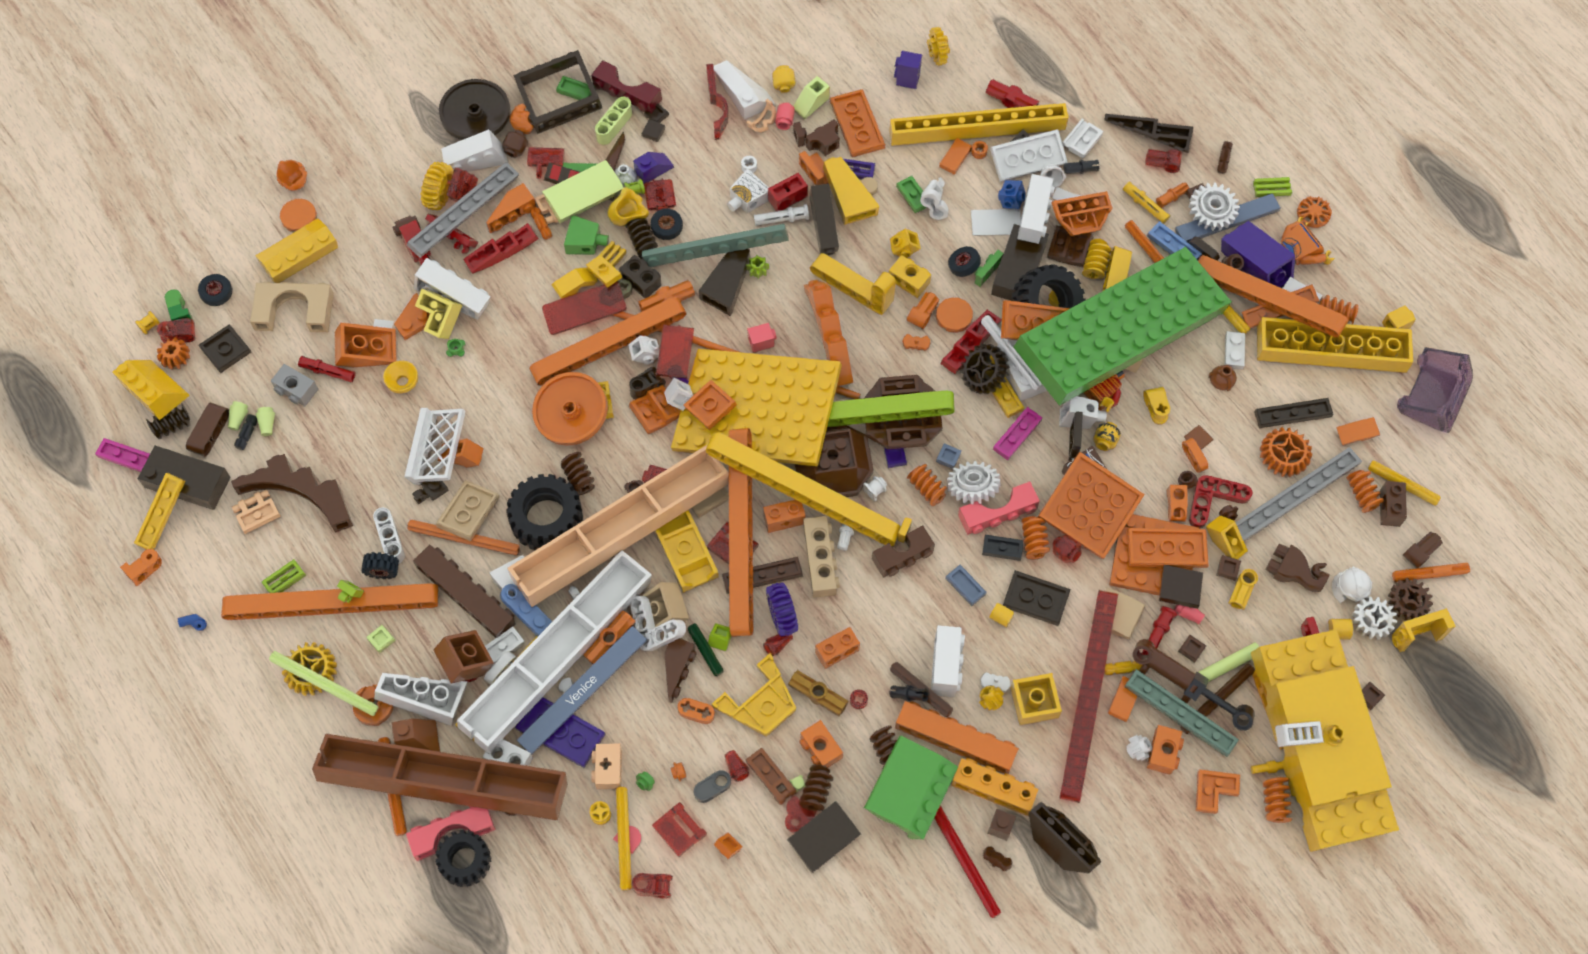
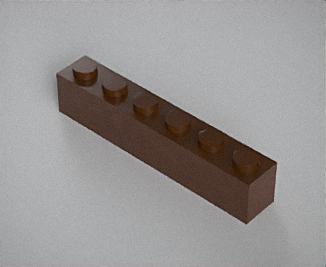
M429 544L413 560L419 571L434 584L438 585L445 594L495 638L516 625L513 618L515 615L508 608L504 610L499 606L501 603L494 596L489 597L486 594V589L481 584H474L472 582L473 578L466 571L462 573L458 569L459 566L452 559L448 561L440 548H434Z

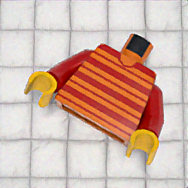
M1120 371L1104 380L1103 383L1083 392L1088 399L1098 402V410L1101 411L1106 407V411L1109 412L1111 408L1119 403L1122 394L1120 390L1122 383L1119 380L1125 377L1124 372Z

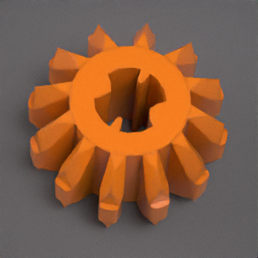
M174 337L172 341L167 338V343L165 344L160 342L162 348L157 349V359L163 367H169V369L173 370L175 366L180 369L181 364L187 365L186 360L190 359V349L183 340L179 341Z

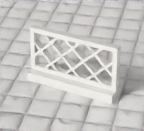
M428 408L420 409L404 476L414 485H421L425 481L450 480L466 412L464 409L433 411ZM458 415L457 420L451 424L449 420L453 416ZM437 416H442L443 419L435 425ZM447 423L449 427L441 433L439 429ZM453 431V437L447 441L445 437ZM437 432L439 436L431 442L433 434ZM443 440L446 444L437 450L435 446ZM449 448V455L443 458L441 454ZM433 449L435 453L427 459L428 453ZM439 457L441 462L433 468L431 463ZM429 466L431 471L423 476L424 470ZM443 466H446L445 474L439 475L437 472Z

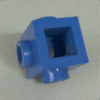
M1005 180L1002 189L998 193V199L1001 201L1002 207L1008 209H1020L1026 197L1022 181Z

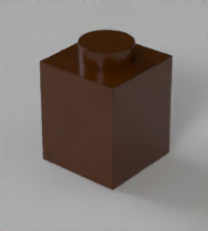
M996 809L987 834L1007 841L1016 816Z

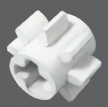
M1135 735L1129 738L1130 744L1126 746V749L1132 759L1136 758L1137 761H1143L1150 757L1148 752L1152 750V745L1147 737L1142 738V735Z

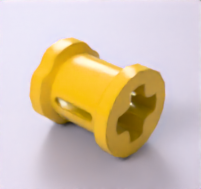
M151 311L141 320L135 321L136 325L145 335L148 334L147 331L160 325V322Z

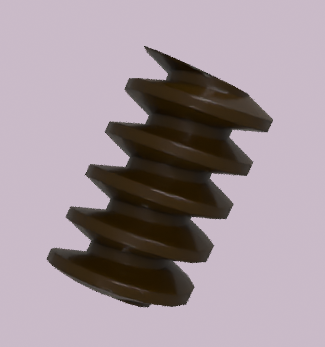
M646 218L633 219L625 225L639 258L643 259L642 251L658 247Z
M181 403V410L175 407L174 413L170 411L167 416L160 420L155 416H152L153 422L146 419L154 436L162 439L161 433L169 436V430L175 433L176 426L180 430L183 429V423L187 427L190 426V417L183 403Z

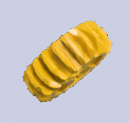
M434 162L424 175L425 178L422 181L420 195L424 207L438 211L445 206L454 185L453 167L447 165V163Z
M305 642L303 648L297 645L298 650L296 652L290 650L291 657L286 656L297 663L301 661V665L309 668L308 663L311 670L318 674L323 670L321 676L334 682V678L331 675L337 674V671L334 669L337 667V663L334 661L335 656L331 654L329 648L325 649L323 644L318 646L316 642H313L310 646ZM309 656L321 657L320 659H308ZM287 670L282 671V675L285 676L284 682L288 684L289 689H294L295 693L299 694L302 692L304 696L308 692L314 696L315 690L322 693V689L312 683L298 681L302 678Z

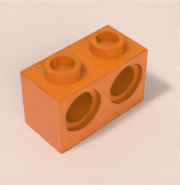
M848 627L815 645V654L824 669L858 652L860 642L851 627Z

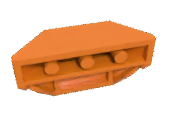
M1107 191L1051 202L1057 221L1070 236L1101 230L1108 214L1112 210Z

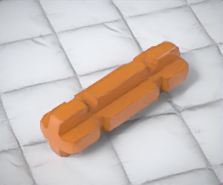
M538 207L531 209V216L535 220L543 239L551 238L552 232L548 228V224Z

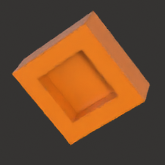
M729 832L714 843V846L727 859L737 854L743 847Z

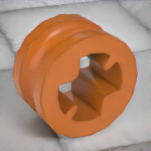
M983 141L973 143L972 156L976 159L986 157L988 151L987 144Z

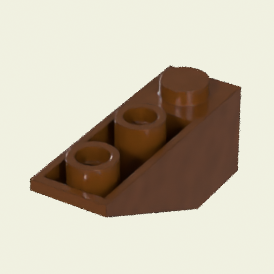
M680 638L669 643L664 653L669 703H672L674 698H678L681 692V687H679L681 681L686 680L689 669H687L689 663H693L697 655L694 643Z

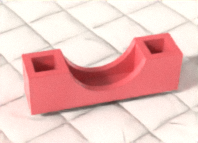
M1031 482L1013 487L1010 502L1002 508L990 509L979 504L978 501L974 502V504L960 507L958 516L967 535L971 533L978 534L984 528L990 526L994 528L1003 521H1013L1019 515L1035 512L1038 509L1040 500Z
M469 806V809L454 811L450 813L449 817L444 819L436 818L424 827L416 826L412 828L409 833H406L413 857L416 861L436 854L440 839L447 832L454 829L470 830L479 836L496 830L489 809Z

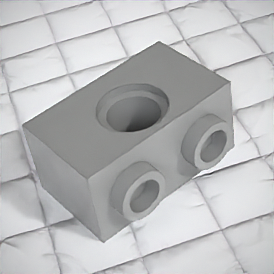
M283 364L271 379L274 387L273 390L281 396L286 395L296 405L300 403L306 406L319 390L314 380L286 364Z

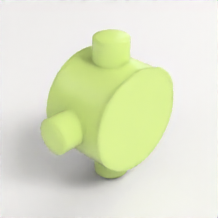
M802 775L795 777L793 780L790 779V783L797 792L806 787Z

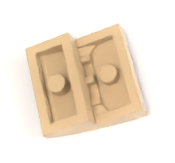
M1106 588L1091 619V623L1110 630L1111 634L1130 640L1145 605L1125 594Z

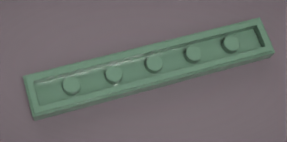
M1137 669L1124 686L1226 757L1229 756L1239 741L1238 738Z

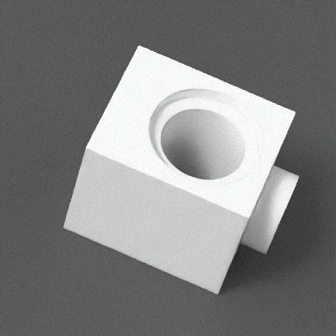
M673 378L664 392L667 403L683 411L685 409L684 404L693 396L690 385L676 378Z

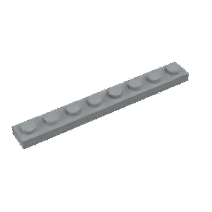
M505 162L409 240L407 246L421 258L517 179L519 173Z
M1349 447L1237 521L1236 525L1243 541L1245 542L1360 465L1362 460Z

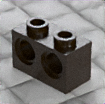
M633 255L619 268V272L622 275L621 279L628 280L632 288L644 298L649 297L661 287V275L655 269L652 270L644 259H639L636 255Z

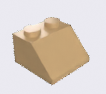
M660 582L642 595L646 596L650 601L655 627L672 619L682 620L683 622L689 619L678 583ZM645 618L643 619L644 628L646 627V619H645Z

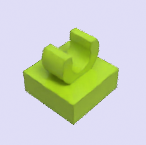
M340 580L337 585L338 588L343 590L338 596V599L343 602L350 603L353 597L361 598L364 590L348 580Z

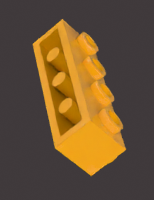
M961 758L951 786L1029 816L1028 813L1032 809L1039 790L1035 788L1034 784L1015 780L1016 778L1010 774H1000L993 767L980 766L973 759Z

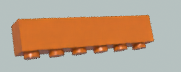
M913 701L904 702L895 724V729L964 758L973 759L981 765L993 767L1003 774H1009L1019 749L1010 741H1000L993 734H984L977 731V728L971 725L964 726L959 724L956 719L940 716L937 711L932 709H923L918 703Z

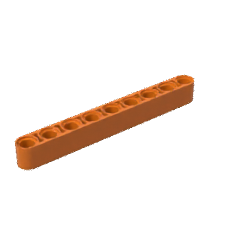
M1202 255L1198 260L1220 288L1328 335L1339 337L1349 321L1341 313L1210 257Z
M672 297L533 363L529 369L537 385H544L548 380L559 374L572 372L627 346L639 336H648L683 319L687 313L679 298Z

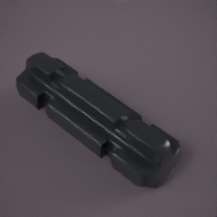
M247 415L246 423L243 424L238 435L239 438L234 443L235 448L245 449L246 441H249L254 430L253 426L257 424V417L255 415Z

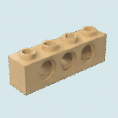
M827 516L803 518L813 598L836 595L837 588H840L839 577H835L834 570H837L836 558L832 559V552H835L834 541H830L829 534H832L831 522L827 523ZM817 536H821L824 539L822 541H817L814 538ZM824 554L826 558L819 559L817 555ZM822 572H826L829 574V576L821 577L819 574Z

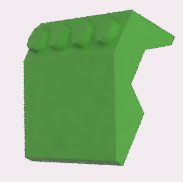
M899 736L864 809L881 820L896 825L908 834V838L924 840L958 766L945 757L903 736Z

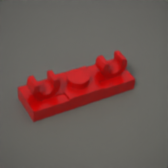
M427 214L425 219L432 223L438 216ZM457 228L446 236L451 240L454 238L459 240L454 244V248L459 249L463 245L461 252L463 254L469 252V246L476 247L478 241Z

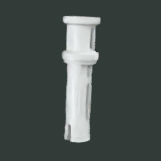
M807 204L795 208L790 206L787 210L754 215L755 226L788 220L791 223L800 219L809 220Z

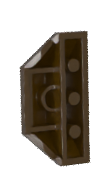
M1042 802L1030 810L1028 814L1033 840L1063 870L1089 874L1101 863V859L1098 857L1092 841L1062 812L1046 806Z

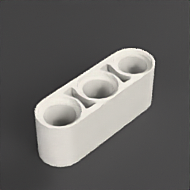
M378 508L374 512L373 518L383 551L390 555L393 551L397 550L398 553L394 557L399 559L400 564L405 558V553L395 521L387 508ZM388 517L385 521H380L381 518ZM391 533L393 534L392 537H390V538H385L386 535L391 534Z

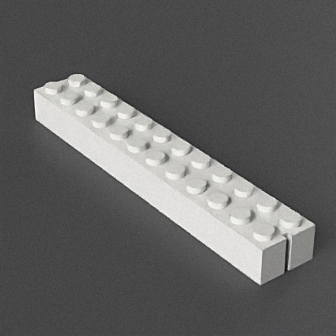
M622 550L457 720L458 728L471 740L474 738L475 743L489 754L600 636L601 631L607 628L622 610L625 611L630 606L635 596H639L649 586L652 574Z

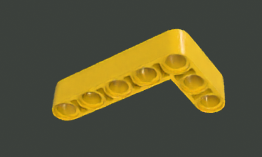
M821 253L810 266V271L815 276L880 315H883L894 301L896 280L888 272H882L878 279L872 283L824 253Z

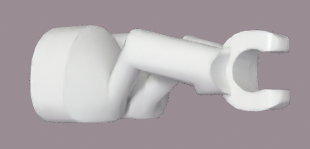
M941 177L938 178V181H930V184L922 192L920 199L923 206L930 208L929 214L936 220L946 218L949 211L946 203L941 200L945 185Z

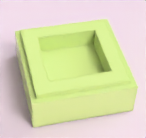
M383 625L366 637L379 653L395 642V639Z

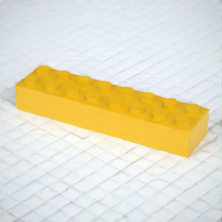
M1262 317L1257 326V360L1407 373L1413 364L1412 329L1347 324L1339 337H1333L1296 320Z

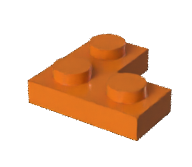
M1198 770L1196 811L1217 814L1219 794L1239 796L1240 774Z

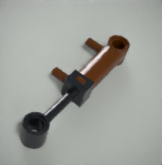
M1142 639L1137 642L1132 654L1134 661L1142 665L1138 670L1145 675L1151 668L1184 690L1181 700L1188 704L1190 699L1196 702L1198 697L1203 695L1232 714L1233 725L1238 730L1246 731L1252 727L1255 712L1251 706L1240 705L1237 708L1206 688L1208 678L1199 672L1194 673L1157 649L1150 640ZM1145 649L1149 654L1144 655L1139 650ZM1240 715H1245V716H1247L1249 719H1248V720H1242V719L1239 718V716H1240Z

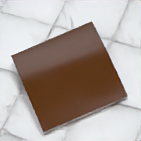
M1056 226L1047 254L1048 258L1061 263L1084 267L1093 234L1086 233L1070 236L1062 226Z

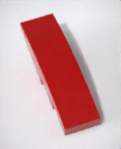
M527 223L516 232L509 231L496 241L492 238L463 260L471 273L474 274L511 257L539 238L531 225Z
M987 309L966 329L965 334L954 344L953 349L942 359L940 364L956 374L963 367L961 363L966 362L964 356L970 355L968 350L974 351V346L980 347L990 336V333L981 323L982 318L989 315L997 325L1001 323L1002 319Z

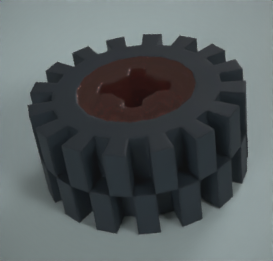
M366 553L363 556L362 574L371 578L376 577V579L395 578L398 572L399 559L394 557V555H388V553Z

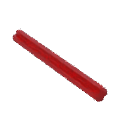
M940 805L934 819L991 918H994L1001 913V910Z

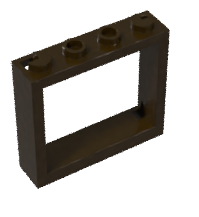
M579 50L569 52L564 56L554 58L549 62L536 65L531 69L513 75L526 108L530 112L529 115L537 134L602 109L600 99ZM579 64L591 96L536 117L523 86Z

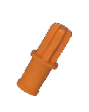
M1184 182L1173 189H1168L1165 194L1156 198V204L1163 208L1172 201H1177L1178 197L1190 189L1188 184Z

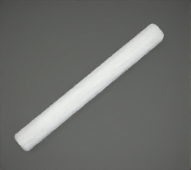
M989 315L983 317L981 321L983 326L1034 390L1041 388L1043 384L1013 348L1014 345L1010 340L1001 339V329Z

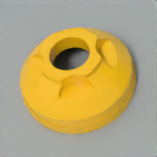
M395 361L385 369L383 374L384 383L394 393L409 392L418 382L417 369L408 361ZM405 377L408 379L407 384L403 386L398 385V380Z

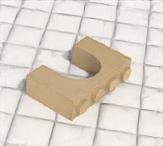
M267 281L256 283L250 323L255 331H273L275 315L279 306L288 300L300 299L308 303L306 325L309 331L328 332L334 293L330 284L326 283L308 284L301 282L299 284H292L289 282L271 283Z

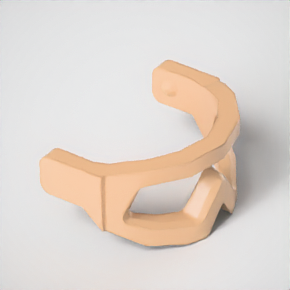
M768 98L766 99L764 111L754 122L748 120L746 122L748 127L760 133L768 130L767 125L773 124L776 118V108L773 106L772 101ZM767 111H772L771 118L763 120V127L757 128L755 125L764 118Z

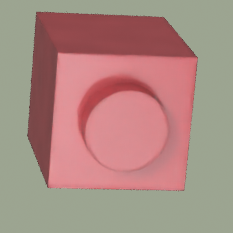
M769 323L747 328L748 340L753 353L774 347V340L777 337L774 328L771 329Z

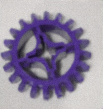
M783 582L768 586L766 588V596L777 633L780 636L792 635L798 631V620L789 590Z

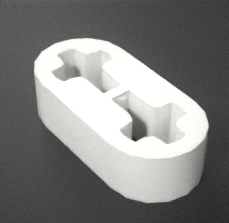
M510 651L504 653L486 673L484 680L492 685L517 657Z

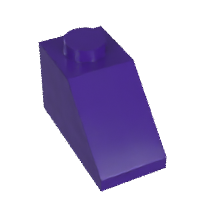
M647 152L633 160L634 170L637 176L642 179L643 184L674 168V165L665 153Z

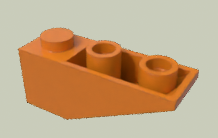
M524 183L508 191L486 222L489 233L500 230L503 226L510 222H515L519 217L529 214L531 209L536 208L535 198Z

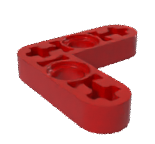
M1201 476L1195 486L1189 516L1190 525L1199 529L1206 525L1212 497L1245 504L1250 501L1253 495L1251 487L1213 476ZM1203 482H1207V488H1204ZM1222 485L1227 486L1229 493H1222L1219 487ZM1241 491H1245V497H1241ZM1204 498L1207 501V505H1199L1197 499ZM1201 511V521L1197 522L1196 517L1198 512Z

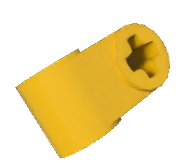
M1164 387L1144 390V401L1152 421L1158 425L1166 423L1171 409Z

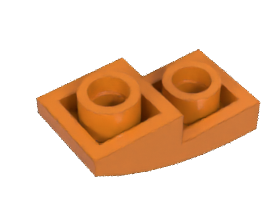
M1374 417L1336 427L1342 446L1380 436Z
M1123 676L1112 699L1108 714L1127 722L1137 695L1124 687L1129 678Z

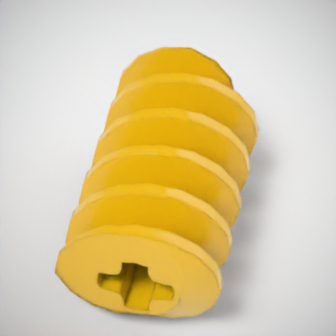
M1096 238L1090 241L1082 275L1086 278L1102 279L1105 277L1106 266L1110 258L1109 254L1112 250L1105 240Z

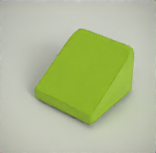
M715 623L709 635L708 644L710 647L726 651L732 637L730 627Z

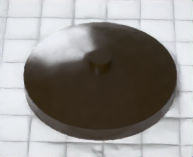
M484 79L464 80L453 85L443 95L439 104L440 120L444 129L459 140H464L486 130H490L494 135H497L508 123L510 116L509 99L504 90L491 81Z

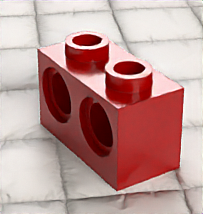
M799 172L768 188V201L775 211H782L808 197V185Z

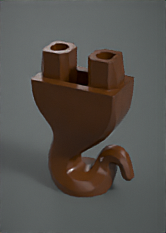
M1278 544L1273 555L1281 558V563L1271 558L1266 567V570L1274 575L1273 579L1280 582L1294 581L1309 591L1321 592L1330 574L1320 569L1325 568L1327 564L1317 563L1312 566L1310 572L1308 561L1301 550L1293 545L1287 547Z

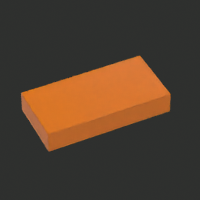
M957 138L940 162L939 167L955 175L972 150V145Z

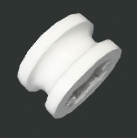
M745 156L741 161L742 171L745 172V170L749 169L754 173L757 170L756 158Z

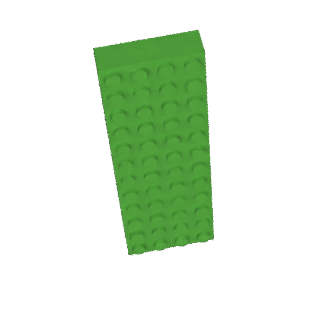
M1184 247L1020 335L1013 348L1060 406L1220 316L1232 301L1188 248Z

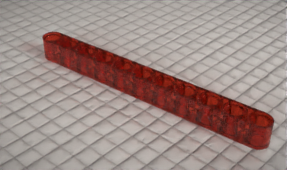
M1098 591L1059 799L1080 803L1118 600L1117 593Z

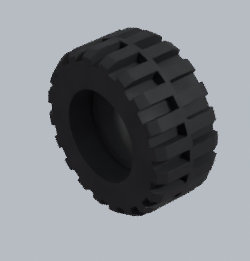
M1056 264L1044 265L1026 272V274L1019 278V282L1015 284L1014 290L1016 292L1012 293V299L1016 302L1039 304V291L1045 285L1056 294L1059 307L1071 309L1086 300V298H1083L1085 292L1084 288L1081 289L1080 280L1074 278L1075 274L1072 271L1067 272V268L1063 266L1058 267Z
M538 474L537 478L532 476L527 478L525 483L521 481L518 484V489H513L511 492L512 498H509L507 501L508 508L506 512L514 536L524 546L528 544L532 550L544 546L583 521L580 498L577 491L574 490V486L571 483L566 484V480L562 477L556 479L555 475L549 474L548 477H544V474ZM550 500L559 503L563 507L560 517L551 524L536 525L527 519L529 510L538 502Z

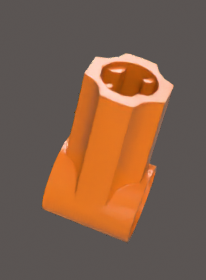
M926 292L918 305L914 306L909 312L907 321L924 329L930 320L932 312L939 303V298L932 292Z

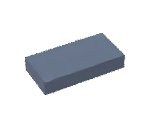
M961 565L957 566L945 577L971 606L987 593Z

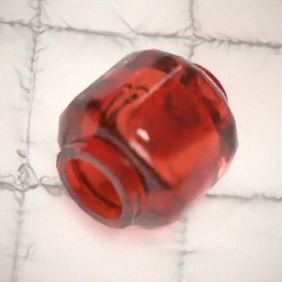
M1067 534L1058 536L1053 541V554L1064 563H1074L1082 554L1081 544Z

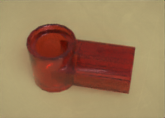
M1148 149L1145 165L1162 167L1169 173H1177L1180 171L1182 153L1176 149H1170L1167 152Z

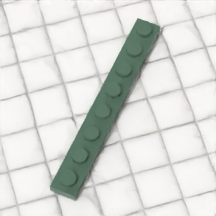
M779 224L642 251V257L649 267H656L789 241V235L785 224Z

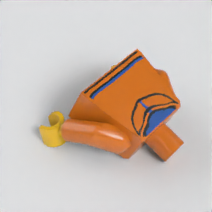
M1299 217L1298 221L1286 226L1281 237V244L1295 255L1296 265L1318 263L1329 265L1335 259L1334 257H1328L1332 253L1330 250L1323 254V245L1307 227L1308 222L1304 223L1302 217Z

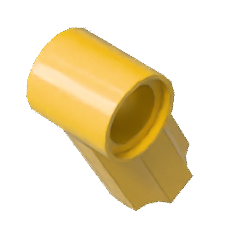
M1253 569L1243 570L1236 580V585L1228 602L1236 609H1245L1254 585L1258 581V575ZM1243 577H1248L1251 583H1246Z

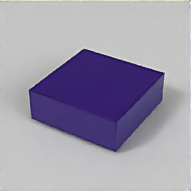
M904 448L884 449L888 468L907 465Z

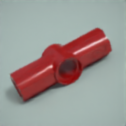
M992 79L986 89V94L1001 100L1002 104L1007 108L1039 105V100L1024 94L1022 89L1015 85L1009 87Z

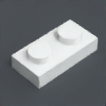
M1226 332L1224 365L1232 366L1234 369L1244 368L1245 333Z
M511 627L485 647L495 664L507 651L513 653L522 647L525 642L515 628Z

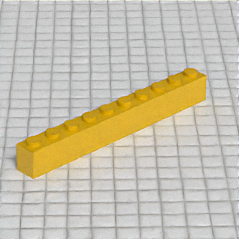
M1066 103L894 118L890 119L889 133L891 146L949 141L956 140L957 138L971 139L1019 134L1023 129L1027 133L1048 132L1057 129L1059 131L1066 130L1068 113Z

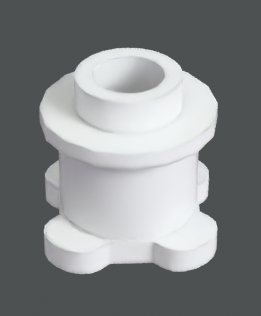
M874 476L873 480L869 484L865 482L862 488L875 502L877 500L876 497L880 493L887 491V483L882 477Z

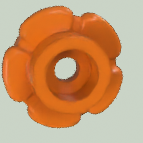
M674 762V767H671L673 778H678L681 782V779L687 778L683 763L676 764Z

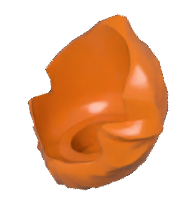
M521 103L515 106V109L510 114V123L515 130H519L524 134H530L534 128L528 117L530 112L525 111L526 106Z
M296 160L279 162L276 172L279 184L291 191L303 188L307 181L305 167Z

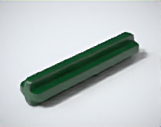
M696 623L690 625L688 632L715 677L721 675L724 672L723 668Z

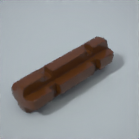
M1223 142L1217 167L1219 173L1224 174L1228 169L1233 146L1232 142Z

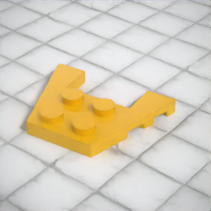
M770 653L757 664V668L769 681L741 706H738L724 692L712 703L714 709L766 737L796 711V706Z

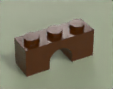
M923 525L906 534L905 542L909 547L907 551L897 552L888 543L872 552V560L883 578L888 575L891 577L897 574L899 569L905 566L908 568L914 565L916 560L920 558L925 559L933 554L935 543Z

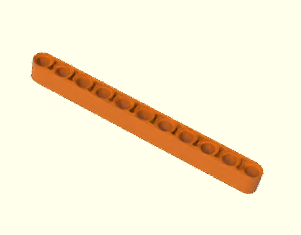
M750 428L729 430V438L752 449ZM729 466L730 634L732 637L751 636L754 630L752 477Z
M428 583L362 587L361 589L364 590L361 598L353 597L350 603L338 599L339 594L343 591L341 589L230 595L222 598L221 618L225 620H245L435 608L438 606V585Z

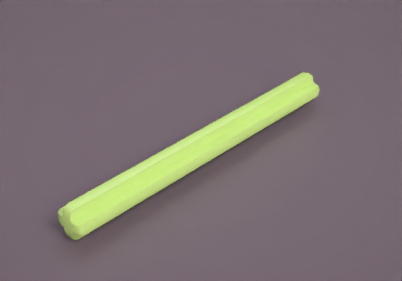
M273 651L270 655L269 660L272 663L369 715L374 716L378 711L376 704L277 651Z

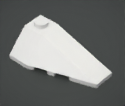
M726 60L713 66V72L744 120L763 112L766 107L767 98L775 106L774 101L765 89Z

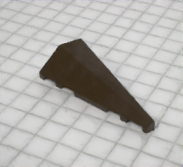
M1105 113L1104 120L1180 151L1190 152L1193 126L1158 123V119Z

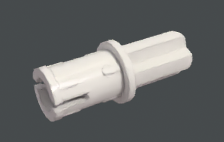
M842 524V527L839 528L841 534L837 548L846 551L850 538L854 535V529Z

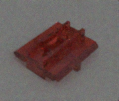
M455 167L452 179L448 180L450 185L446 196L455 202L459 201L476 187L478 178L466 170L463 171Z
M661 178V180L655 181L652 179V182L644 183L648 210L658 211L676 206L671 179L663 180Z

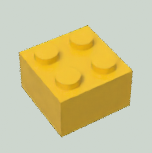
M1052 673L1012 681L1010 689L1019 725L1059 718L1062 710Z

